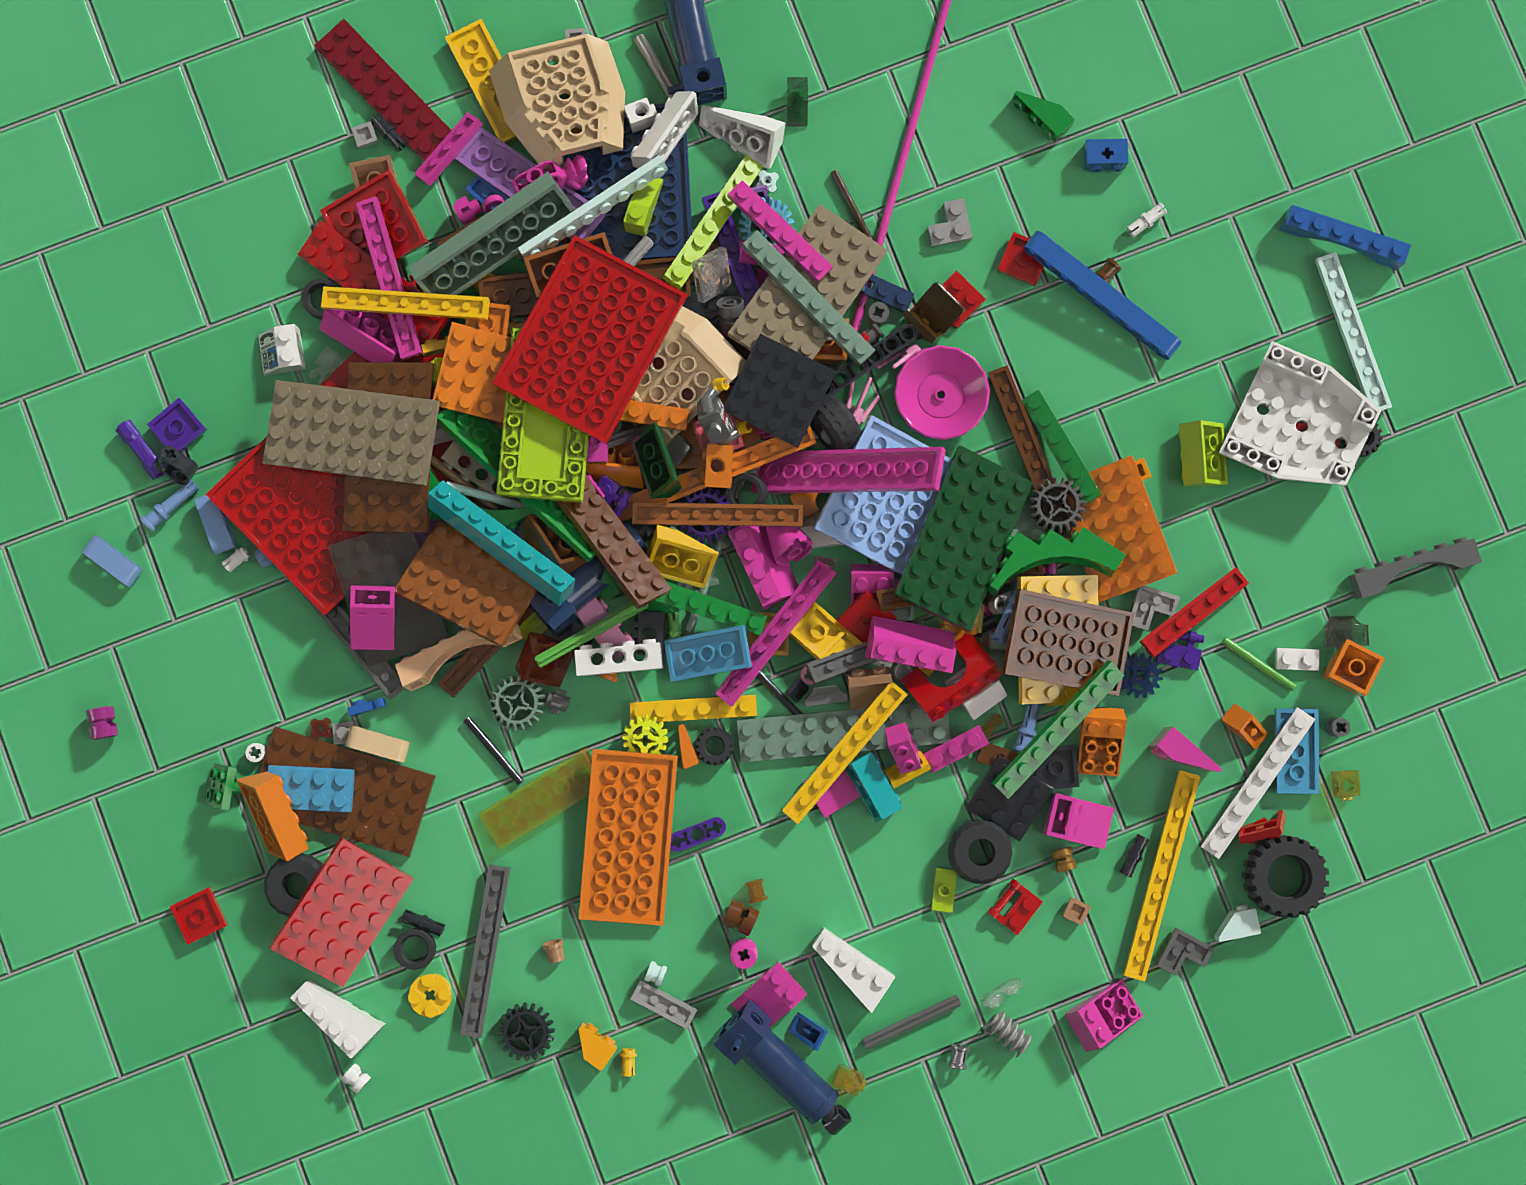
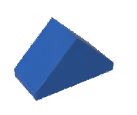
M799 1012L788 1030L816 1051H818L828 1033L826 1027Z

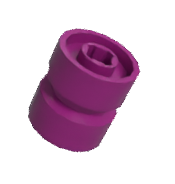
M114 706L86 710L87 722L91 724V727L88 728L90 740L111 738L119 735L117 724L113 722L116 718Z

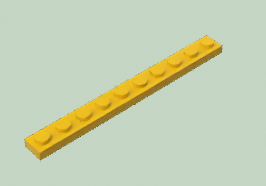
M1178 770L1123 972L1124 976L1144 982L1146 980L1201 777L1199 775Z

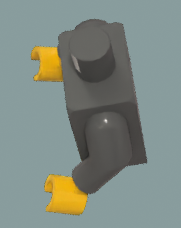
M725 377L715 378L712 382L713 387H710L697 401L698 419L711 444L717 442L720 445H728L739 438L740 435L752 431V428L746 429L745 424L747 422L745 421L737 423L734 428L727 412H725L724 406L718 397V391L729 388V383L723 384Z

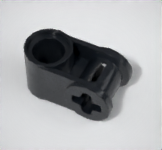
M164 446L161 449L160 456H157L154 460V466L158 471L164 473L180 485H187L198 470V465L194 460L188 458L172 446Z

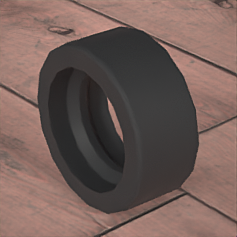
M322 278L309 282L302 291L301 298L303 307L307 312L319 320H322L324 311L314 309L310 301L311 295L315 290L323 286L337 287L334 282Z
M752 473L739 474L733 477L731 488H726V500L730 504H740L736 498V488L743 481H750L756 485L758 497L754 504H765L768 497V489L765 482L759 476Z
M413 928L405 931L397 938L394 945V954L401 966L406 969L417 970L424 968L432 962L436 955L437 946L435 939L429 932ZM413 936L424 939L428 947L426 956L417 962L408 960L403 953V944L408 938Z

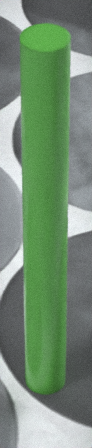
M1228 637L1222 641L1224 646L1290 691L1295 689V683Z

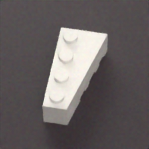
M823 927L812 943V947L872 1013L895 979V975Z

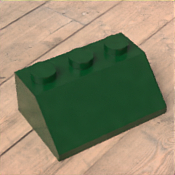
M654 422L631 441V445L650 498H669L681 490L682 486L658 423Z

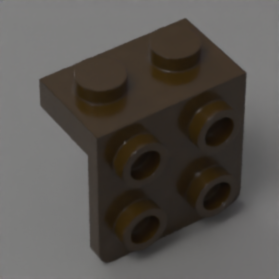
M935 282L915 305L903 313V316L908 324L913 325L921 333L924 340L933 344L947 332L965 309L939 282Z

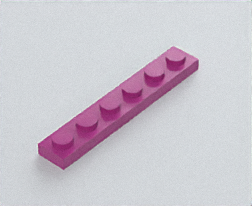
M743 180L728 193L727 197L817 283L832 270L833 266Z

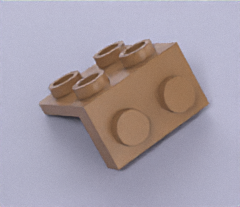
M888 666L855 669L847 673L851 710L868 708L886 685L892 682Z

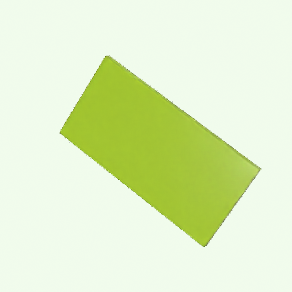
M512 328L511 348L522 329ZM506 392L496 495L583 503L589 435Z

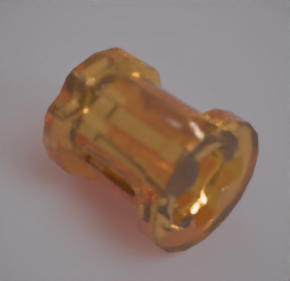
M763 878L745 883L751 897L750 904L768 899L762 884Z

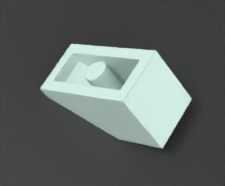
M1248 904L1236 906V910L1228 913L1215 933L1214 939L1222 942L1261 934L1256 908L1249 907Z

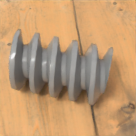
M1004 1011L996 1013L988 1020L983 1030L990 1027L989 1035L992 1036L997 1033L996 1041L1004 1039L1002 1046L1006 1047L1010 1044L1009 1053L1016 1050L1015 1058H1017L1028 1047L1031 1035H1024L1025 1030L1023 1028L1018 1029L1016 1022L1011 1024L1012 1019L1010 1017L1005 1018L1006 1013Z

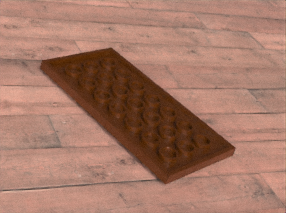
M349 362L348 389L433 400L434 364ZM430 469L427 486L345 475L343 531L428 533Z
M274 726L259 774L268 772V765L355 769L352 812L292 809L298 816L300 824L411 857L436 775Z

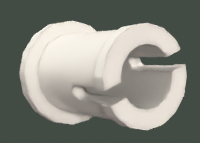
M244 547L236 548L235 553L222 561L227 571L232 572L242 562L248 561L250 554Z

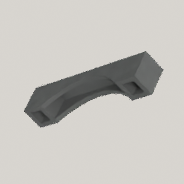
M1465 536L1453 540L1454 544L1447 546L1445 542L1433 546L1434 550L1427 552L1425 548L1413 552L1414 556L1407 558L1405 554L1395 557V562L1387 564L1385 560L1375 563V568L1367 570L1366 566L1355 569V574L1348 577L1356 600L1383 592L1387 584L1397 574L1414 565L1436 564L1458 570L1481 563L1482 560L1475 539L1467 540Z

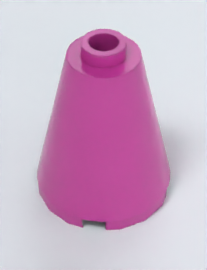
M765 527L774 560L779 566L790 565L788 562L791 560L798 562L812 550L811 544H813V541L800 527Z

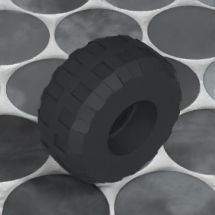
M828 395L823 398L811 422L814 432L827 450L853 449L862 433L859 424L839 398L834 395Z
M973 820L961 825L953 833L948 846V857L952 868L961 878L975 884H986L996 881L1005 874L1011 864L1012 846L1009 837L1001 827L990 821ZM977 839L987 840L992 847L991 858L981 865L974 864L968 857L969 846Z
M303 853L289 861L282 860L281 858L278 859L269 868L264 880V893L269 905L279 914L289 917L300 898L291 895L288 890L287 883L289 877L295 872L300 873L306 878L309 886L323 863L314 856Z

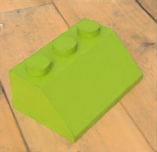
M1198 420L1179 424L1183 485L1189 487L1228 485L1226 456L1219 453L1225 441L1223 423Z

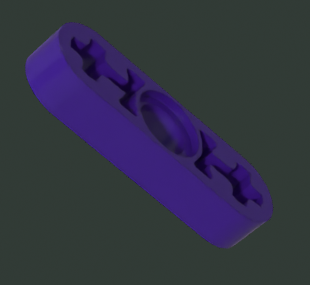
M714 817L672 833L671 842L674 840V836H677L678 839L685 837L683 832L687 831V837L691 844L687 845L686 840L680 843V848H677L676 845L672 846L670 843V849L675 852L682 851L721 836L726 830V823L722 818ZM713 821L722 823L723 827L720 828L719 833L716 830H712L709 832L711 836L706 837V830L702 825L707 824V828L713 826ZM694 828L701 829L703 832L702 839L698 841L693 840L691 831Z

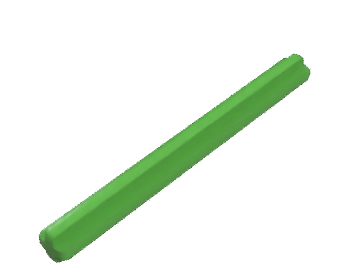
M632 603L622 607L535 657L537 665L542 668L648 608V604L639 609H636Z

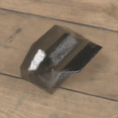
M1331 616L1328 625L1324 626L1325 648H1339L1345 639H1349L1361 646H1369L1368 625L1361 624L1354 616Z

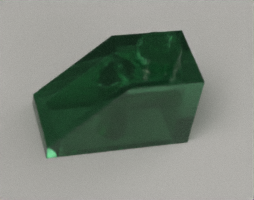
M787 77V126H808V77Z

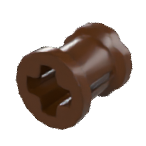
M1107 258L1103 267L1099 271L1096 270L1094 272L1108 284L1115 273L1121 271L1119 264L1111 258Z

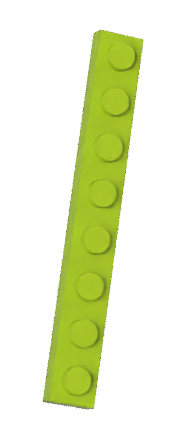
M748 155L743 158L662 279L678 290L681 289L736 207L727 197L728 193L742 180L750 187L762 169V165Z

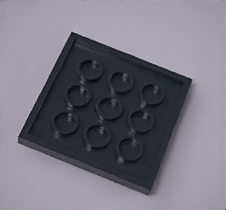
M760 333L723 408L725 412L799 448L836 371Z

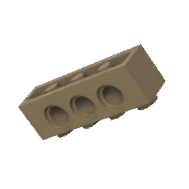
M453 439L441 455V458L444 460L442 463L451 470L456 468L460 471L459 476L468 483L471 480L478 485L476 489L496 495L497 491L493 490L492 485L498 480L489 471H487L488 475L486 478H477L475 475L476 471L480 468H485ZM461 456H468L471 462L468 466L464 467L459 464L458 460ZM506 497L513 500L517 499V497Z

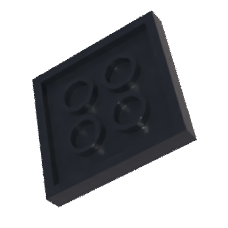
M999 754L966 805V809L986 821L995 823L1008 835L1021 841L1054 787L1031 774L1014 794L1007 799L992 784L1011 763L1010 760Z

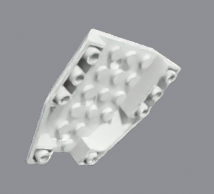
M1272 341L1219 453L1277 479L1346 486L1355 468L1354 465L1381 410L1330 365ZM1259 405L1267 406L1268 413L1266 415H1261L1257 412ZM1296 423H1307V430L1304 432L1298 431ZM1338 438L1345 440L1346 448H1337L1335 440Z

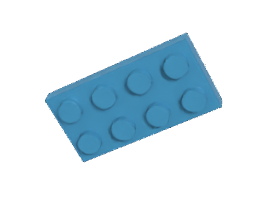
M745 625L664 640L671 682L752 667Z
M1274 709V739L1295 709ZM1301 709L1315 718V721L1275 777V793L1319 794L1318 709Z
M268 765V772L278 775L284 783L282 788L292 802L290 805L291 809L352 812L355 769Z

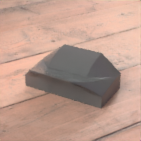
M836 685L814 688L804 698L805 707L848 701L847 694Z

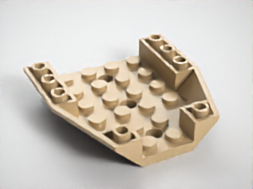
M584 34L507 53L489 70L505 123L538 164L551 160L561 166L563 165V155L599 146L603 155L623 150L625 90L607 41ZM550 60H557L559 62L557 65L548 64ZM562 94L570 95L568 99H561L559 96ZM574 128H579L582 130V132L579 134H573L571 130ZM552 165L545 166L544 170L552 168Z
M682 306L654 359L660 357L664 360L663 368L660 370L656 369L652 361L636 390L640 397L634 401L689 409V423L698 415L697 401L710 387H713V380L725 377L723 384H730L740 375L746 360L706 318ZM685 388H690L693 391L694 395L691 400L683 398L682 392ZM660 427L666 445L680 432V430Z

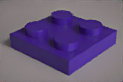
M181 398L176 399L147 424L165 446H172L179 452L186 449L208 430Z

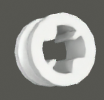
M259 743L249 745L245 752L247 759L251 762L263 761L266 753L265 746ZM254 747L261 750V754H258L259 758L251 754V752H254L252 750Z

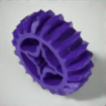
M709 487L707 488V494H703V489L699 490V495H696L695 492L691 493L692 499L687 495L684 496L688 503L700 501V504H706V500H712L717 504H730L729 501L723 503L726 499L724 494L718 498L719 490H716L714 495H711V488ZM682 525L680 530L688 529L685 535L690 536L694 534L692 538L695 540L697 537H700V543L702 544L704 543V538H708V543L712 544L711 537H715L717 542L720 541L718 534L721 533L725 537L727 533L723 529L730 530L731 526H719L711 531V526H704L705 532H699L692 526Z

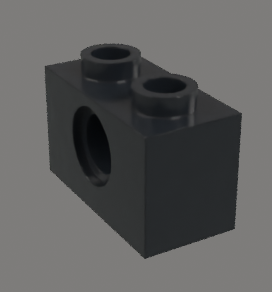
M639 612L638 617L634 619V629L638 630V638H634L635 645L643 644V640H647L644 638L643 633L646 629L651 628L655 631L653 639L656 640V643H661V653L664 656L665 614ZM637 650L638 655L646 656L644 650Z

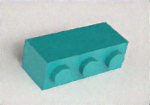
M872 752L855 760L845 768L875 822L881 821L903 808L899 795L893 791L888 779L889 777L883 773L880 768L879 759Z

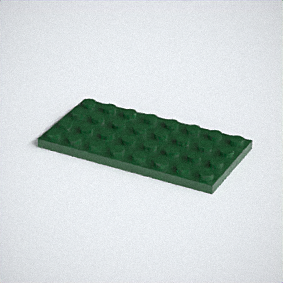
M959 445L893 595L966 632H970L990 587L988 581L998 568L1006 549L1004 544L1014 530L1033 482Z

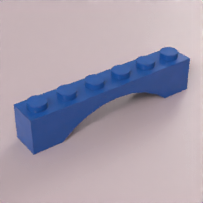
M1292 205L1286 211L1280 231L1297 237L1318 239L1345 246L1364 254L1378 264L1396 270L1405 264L1411 244Z

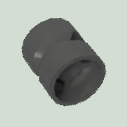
M726 296L717 301L721 333L728 334L744 311V302L741 297Z

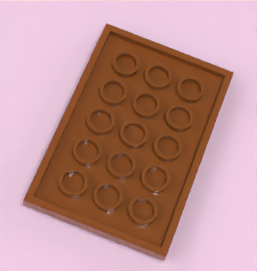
M440 521L436 523L395 587L396 595L502 648L538 591L461 532L455 531L454 528Z

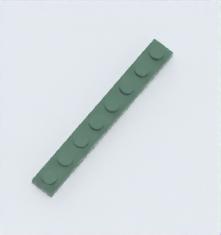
M758 230L742 244L743 249L858 366L875 352V349Z

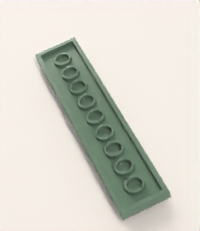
M917 703L898 705L860 751L888 749L885 728L906 722L916 746L945 743L950 740L948 713L943 718L932 723ZM867 708L738 720L741 763L829 754Z

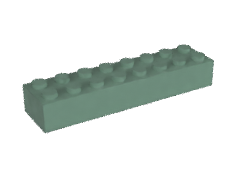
M546 172L409 268L414 280L425 293L458 295L520 252L518 247L575 211V209L550 173Z

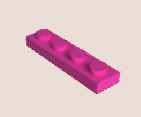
M467 112L414 173L415 176L431 186L481 128L483 123Z

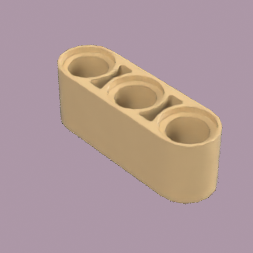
M351 725L345 746L404 763L411 742Z

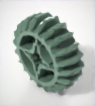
M518 674L517 681H515L514 676L510 675L509 683L503 678L501 679L503 687L499 684L495 685L499 690L498 693L491 691V694L496 696V699H489V703H495V707H491L489 710L497 711L492 716L493 719L501 717L498 725L501 726L507 722L505 729L509 730L513 724V731H518L519 725L522 731H525L526 723L532 728L534 727L532 719L536 722L540 721L536 716L537 713L544 715L545 712L539 710V707H546V703H540V699H544L546 696L544 694L538 695L543 688H534L537 685V681L534 680L529 684L530 677L526 676L523 682L522 675ZM513 686H521L514 696L504 694ZM527 688L534 697V706L528 704L525 700ZM520 697L522 699L521 702L527 707L517 706V708H514L515 704L508 699L518 700ZM501 700L510 705L509 717L502 710ZM525 709L531 712L525 719L514 721L519 711Z

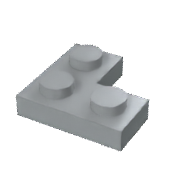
M964 198L944 202L943 206L947 222L930 225L927 228L932 248L968 241L973 238Z
M1147 586L1138 588L1131 612L1134 613L1132 627L1148 631L1154 612L1172 617L1176 613L1180 597Z

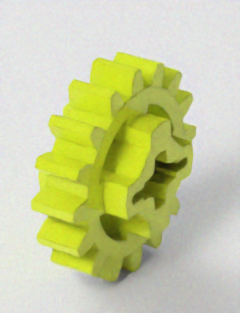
M639 715L637 716V722L632 719L630 720L631 727L625 726L624 731L627 733H624L622 739L626 740L623 746L629 747V752L661 754L660 749L666 750L664 743L668 742V737L665 736L668 731L667 729H662L663 722L656 723L657 717L649 720V715H646L645 719L642 720ZM643 726L638 731H634L636 728ZM643 735H648L647 741H643ZM653 745H657V746L654 747L653 749L648 750V749H649L650 747H652Z

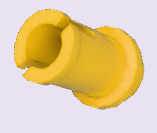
M624 1048L622 1053H620V1057H622L621 1076H635V1057L637 1053H635L633 1048Z

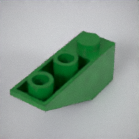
M1016 91L1012 97L1014 106L1019 111L1023 110L1028 115V120L1033 125L1037 124L1042 129L1043 135L1054 142L1075 121V118L1060 104Z

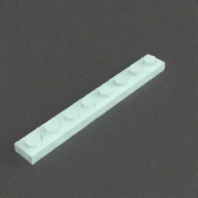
M658 155L518 247L519 251L524 257L546 251L549 248H554L564 238L574 235L582 226L592 223L594 218L600 214L607 213L617 203L627 200L632 193L642 190L652 180L662 177L668 170L664 160Z
M1334 252L1315 259V263L1361 391L1381 411L1390 409L1392 405L1338 255Z

